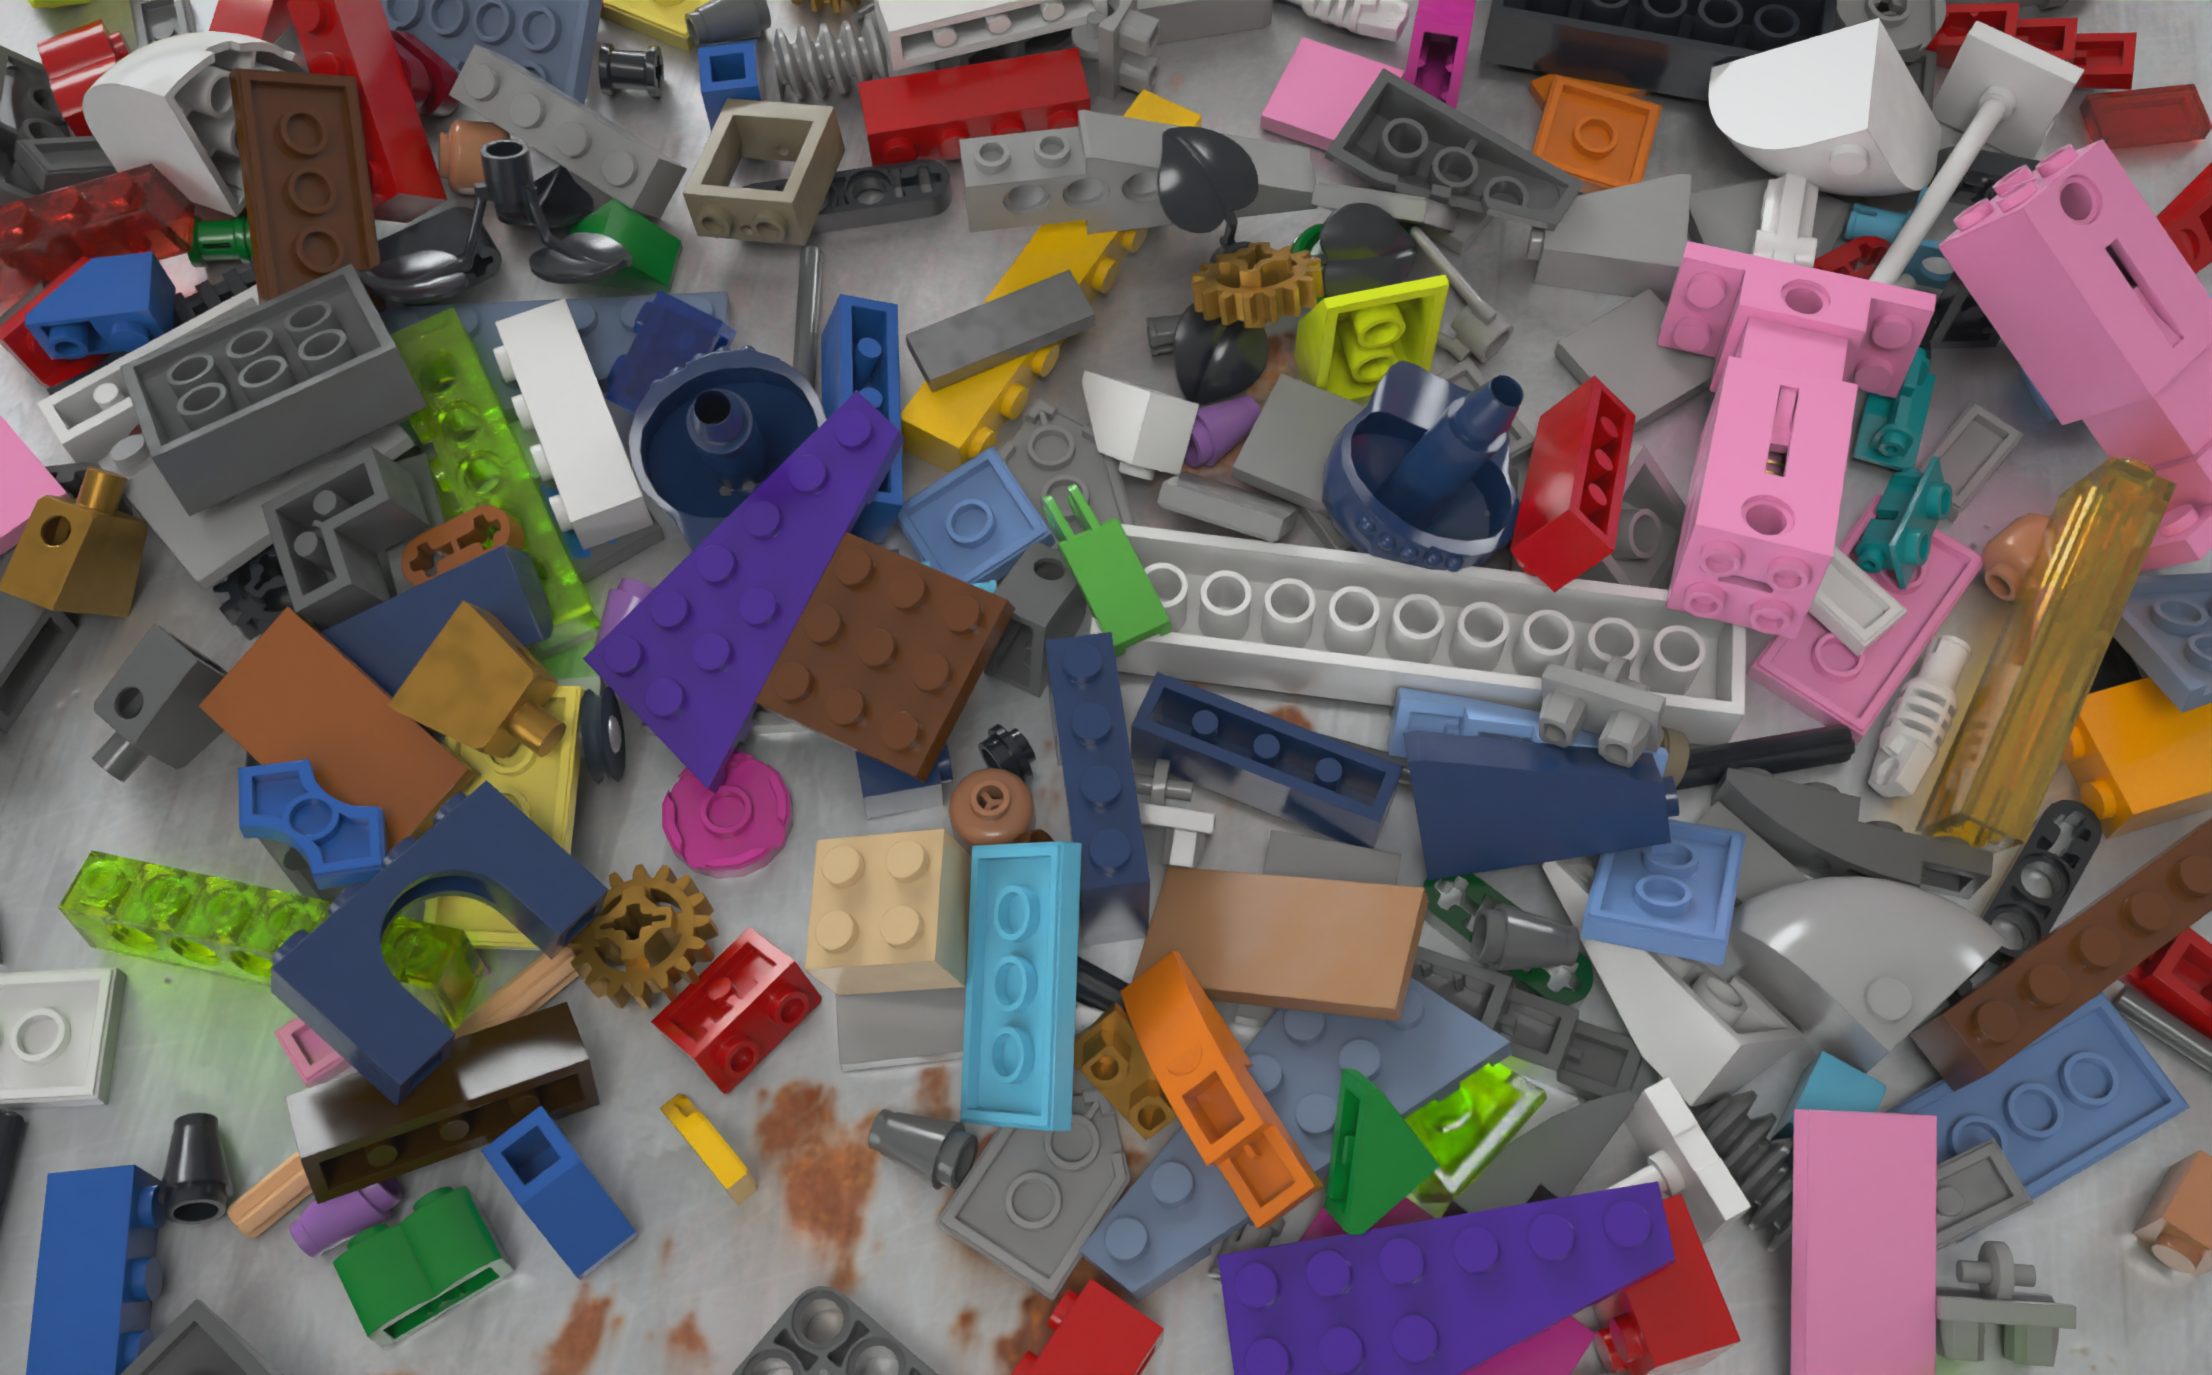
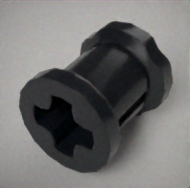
M603 43L598 60L599 83L602 93L613 95L616 89L648 91L649 96L660 97L664 82V64L661 48L659 46H649L647 51L616 50L613 44Z

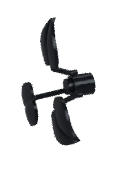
M1192 126L1166 129L1162 133V153L1157 186L1160 204L1168 219L1178 228L1198 234L1215 230L1225 220V232L1219 240L1221 246L1212 254L1210 263H1216V256L1219 254H1231L1237 252L1240 248H1248L1251 242H1236L1234 240L1238 220L1233 211L1250 205L1258 193V175L1249 154L1234 140L1213 130ZM1352 203L1337 208L1325 220L1319 236L1320 246L1324 254L1311 255V258H1320L1321 265H1325L1323 270L1324 291L1329 297L1402 283L1414 265L1417 247L1415 240L1387 211L1369 203ZM1194 303L1183 312L1174 333L1173 361L1176 380L1185 400L1197 403L1200 407L1237 394L1251 386L1265 369L1269 346L1264 328H1245L1244 322L1240 320L1230 325H1222L1221 317L1207 321L1204 319L1203 312L1195 311Z
M503 139L489 142L480 148L484 182L473 185L475 203L464 252L460 258L457 259L454 255L442 251L423 250L389 259L367 270L355 271L364 288L390 301L404 304H427L455 296L468 287V278L463 272L470 270L473 266L487 200L494 202L496 217L500 222L508 225H536L542 243L546 248L532 253L529 257L531 272L544 281L556 284L589 282L608 276L622 268L629 267L633 264L631 253L622 244L604 235L579 232L571 234L562 240L553 236L549 227L571 225L593 213V198L575 182L568 170L562 165L534 181L529 145L519 140Z

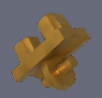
M1116 1002L1107 1008L1093 1024L1075 1035L1074 1065L1145 1140L1153 1137L1175 1119L1177 1115L1149 1065L1128 1014Z

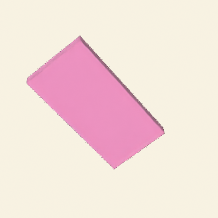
M1880 494L1876 495L1838 547L1857 566L1858 557L1855 550L1871 518L1883 519L1878 518L1876 508L1882 498ZM1935 528L1931 536V548L1928 559L1923 566H1917L1906 590L1899 588L1894 570L1882 569L1879 573L1865 572L1908 611L1898 624L1859 657L1808 611L1796 639L1775 634L1754 662L1747 676L1825 726L1838 724L1848 726L1855 745H1858L1982 567V555Z
M1794 1109L1790 1375H1936L1937 1116L1914 1113Z

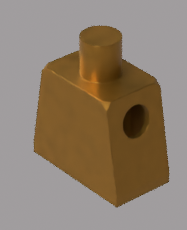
M88 466L77 499L47 494L40 497L35 504L1 579L0 591L52 611L128 617L148 531V526L144 520L117 510L128 478L108 470Z
M464 600L388 704L396 712L466 746L502 759L510 755L518 742H521L538 756H546L559 744L566 730V725L543 708L556 691L557 680L497 617Z

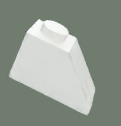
M1085 370L1082 386L1098 452L1120 460L1118 471L1134 477L1153 480L1156 470L1179 475L1199 404L1134 382Z

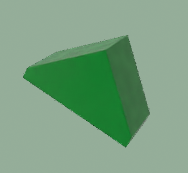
M614 198L570 228L568 236L579 232L604 235L622 244L632 255L633 264L631 266L622 268L603 278L584 282L583 284L662 293L671 292L683 249L681 240Z
M1342 1068L1324 1209L1347 1234L1362 1235L1436 1171L1440 1164L1378 1087L1356 1069Z

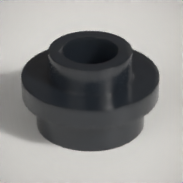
M1000 724L988 730V738L978 744L980 754L987 767L1006 769L1019 776L1024 783L1032 779L1033 773L1030 764L1036 761V756L1024 735L1016 728L1008 732Z

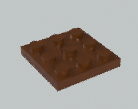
M846 532L755 702L767 711L925 784L1015 611V607L1005 598Z

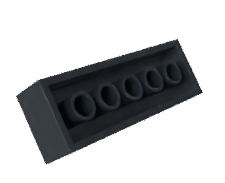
M1492 0L1480 61L1709 101V82L1712 67L1833 32L1837 0Z

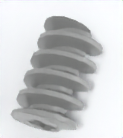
M864 18L861 36H856L848 20L842 21L839 38L835 39L826 23L820 24L817 41L811 40L804 26H798L795 43L793 44L789 43L782 28L776 29L773 55L781 102L786 85L790 86L797 100H801L805 97L808 82L812 83L819 97H825L829 80L831 79L834 80L839 92L843 95L849 91L851 77H855L857 82L870 81L873 74H877L879 79L889 78L885 44L881 33H878L870 18Z

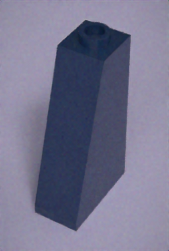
M1423 731L1403 733L1428 880L1671 843L1668 817L1679 816L1677 790L1672 776L1661 777L1652 753H1642L1634 765L1627 768L1606 761L1603 756L1598 754V748L1567 746L1563 748L1549 743Z

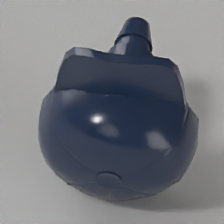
M749 345L743 346L740 350H731L726 346H721L714 353L708 355L704 353L695 354L690 362L685 363V368L676 366L671 369L669 375L664 379L658 378L653 380L650 390L646 393L635 411L636 414L628 437L632 467L644 493L673 518L692 551L827 420L820 398L803 373L786 362L781 361L780 358L758 352ZM724 486L731 489V495L722 496L719 491L720 488Z
M1401 360L1393 364L1374 388L1362 412L1350 420L1336 436L1324 464L1322 501L1335 528L1359 553H1367L1374 557L1431 570L1458 572L1470 566L1480 567L1497 556L1510 542L1514 534L1520 502L1509 473L1510 439L1508 431L1524 398L1520 384L1509 376L1499 375L1475 390L1470 391L1435 376L1414 363ZM1486 510L1489 511L1490 516H1484Z

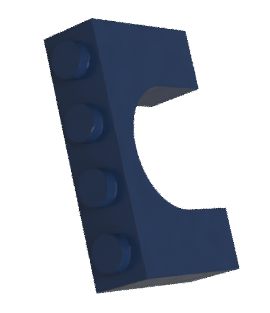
M1112 632L1045 640L1051 721L1057 764L1062 766L1071 842L1082 843L1079 902L1083 946L1144 939L1149 928L1150 877Z
M487 780L469 796L463 791L452 796L436 813L433 819L435 825L418 840L413 836H408L400 841L382 861L381 867L383 870L365 886L360 882H355L348 886L331 903L327 911L330 916L310 934L304 929L294 933L277 949L271 960L274 963L271 967V993L397 1107L451 1056L455 1033L408 992L388 969L382 954L381 942L393 921L405 910L424 900L441 896L467 897L494 908L552 960L595 917L600 915L608 892L607 887Z

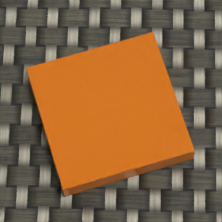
M1555 74L1548 91L1531 152L1584 182L1579 191L1584 194L1642 182L1662 105Z

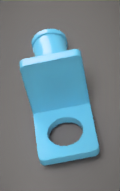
M1924 187L1921 190L1916 206L1929 187ZM1855 202L1848 221L1845 239L1852 240L1862 236H1877L1892 244L1914 209H1909L1907 214ZM1923 239L1902 274H1910L1915 279L1917 285L1943 290L1952 273L1936 274L1927 270L1922 264L1924 259L1930 257L1946 259L1938 248L1941 242Z

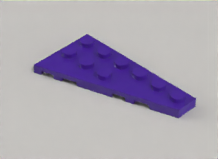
M858 391L851 395L583 658L699 781L715 794L727 774L723 770L739 740L745 741L755 722L752 719L758 706L755 700L844 534L851 532L864 506H870L905 441L901 432Z
M1658 1181L1371 1229L1362 1235L1341 1234L1218 1255L1234 1375H1466L1508 1349L1550 1330L1551 1326L1592 1304L1596 1305L1676 1262Z

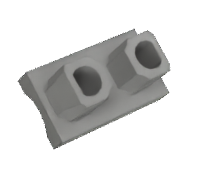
M1118 0L1117 10L1111 16L1104 19L1102 13L1092 11L1087 15V24L1073 27L1071 31L1073 48L1078 47L1079 55L1088 58L1092 62H1099V96L1112 101L1115 100L1122 87L1139 93L1143 89L1150 91L1160 72V59L1151 56V53L1158 43L1161 20L1138 12L1137 0Z
M1615 655L1610 660L1605 672L1586 666L1583 667L1582 671H1577L1549 662L1541 677L1542 708L1539 716V737L1544 742L1565 748L1574 744L1580 729L1601 735L1599 738L1598 754L1603 756L1608 762L1630 768L1645 749L1657 753L1664 738L1662 718L1666 697L1648 692L1649 685L1630 680V660Z
M1157 758L1154 776L1134 773L1136 793L1151 796L1150 804L1138 802L1141 825L1166 829L1161 864L1197 868L1205 846L1206 835L1213 836L1216 816L1214 813L1165 806L1166 798L1191 802L1194 782L1169 779L1171 760Z
M1985 1241L1980 1248L1978 1261L1958 1260L1956 1263V1278L1958 1282L1978 1283L1979 1289L1936 1287V1353L1950 1360L1984 1361L1985 1323L2005 1324L2004 1358L2013 1363L2053 1367L2059 1340V1328L2076 1329V1306L2055 1303L2053 1297L2048 1294L2014 1292L2015 1286L2034 1287L2036 1284V1270L2033 1265L2014 1264L2012 1253L2005 1242Z

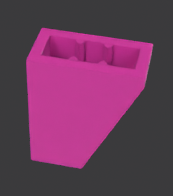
M1419 0L1404 80L1456 109L1476 0Z

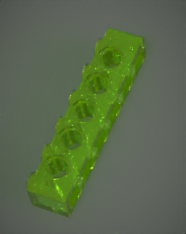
M454 307L390 334L427 404V407L412 413L409 419L422 444L433 443L438 458L429 461L433 474L444 494L448 495L454 492L461 508L451 512L453 518L482 505L498 507L519 522L524 533L522 551L530 554L539 579L546 580L547 578L544 591L552 613L553 632L549 639L528 648V651L539 662H542L597 637L601 623L599 615L575 567L475 344ZM453 382L448 389L436 392L441 385ZM476 430L471 438L457 442L458 438L465 432ZM500 479L493 489L486 492H478L487 481ZM495 526L487 529L489 538L481 543L488 549L495 545L493 535L500 531Z
M91 850L60 902L58 909L92 948L271 987V967L274 965L271 960L274 953L297 931L304 929L310 934L330 916L327 911L332 902ZM398 916L387 929L381 942L382 954L388 969L408 992L447 1027L458 1029L485 972L482 962L464 930Z

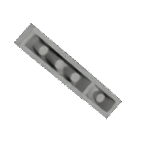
M1078 110V127L959 139L970 233L1085 220L1087 234L1174 225L1168 219L1160 204L1157 178L1162 153V133L1166 129L1181 126L1088 110ZM1220 133L1243 147L1251 157L1258 175L1257 196L1247 207L1233 211L1237 218L1317 209L1318 206L1311 205L1314 184H1317L1309 148Z

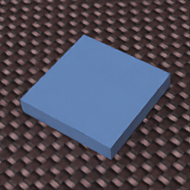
M993 445L904 501L903 507L896 518L897 523L922 562L930 561L931 568L969 584L990 582V580L998 581L1006 576L1033 543H1042L1049 547L1057 543Z

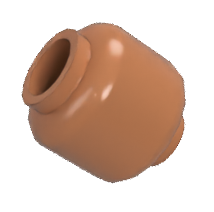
M454 121L449 128V133H439L438 173L440 179H448L450 189L456 194L475 196L473 185L484 182L480 148L492 141L510 139L509 132L493 122Z
M2028 513L2016 518L1989 540L1982 551V567L1985 571V582L1988 588L2000 599L2013 601L2021 605L2034 606L2036 603L2042 604L2048 601L2073 580L2082 567L2081 541L2078 534L2066 521L2056 516Z
M985 768L973 771L958 783L951 794L948 812L953 836L971 856L972 846L1017 844L1019 834L1035 830V805L1031 791L1019 776L1006 769Z

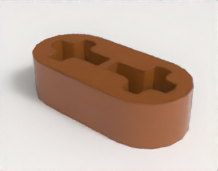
M482 505L475 507L411 540L402 554V573L407 581L418 586L503 544L522 551L524 544L523 529L517 520L496 506ZM495 526L500 531L493 535L495 545L488 549L481 543L489 538L487 529ZM439 553L444 558L437 562L438 573L432 576L425 571L433 566L432 556Z

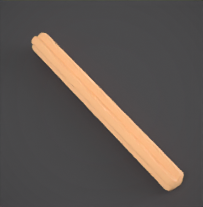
M568 945L552 960L545 953L540 955L450 1028L455 1033L454 1039L535 1012L579 976L570 963L577 955ZM298 1151L229 1205L227 1214L231 1222L245 1236L251 1239L258 1237L313 1192Z

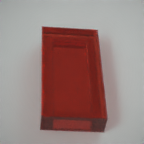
M2195 84L2087 94L2079 107L2093 143L2103 139L2109 149L2204 140L2212 129L2211 121Z

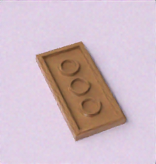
M1168 866L1132 981L1174 950L1179 952L1211 1001L1401 1021L1429 900L1425 889L1422 887Z

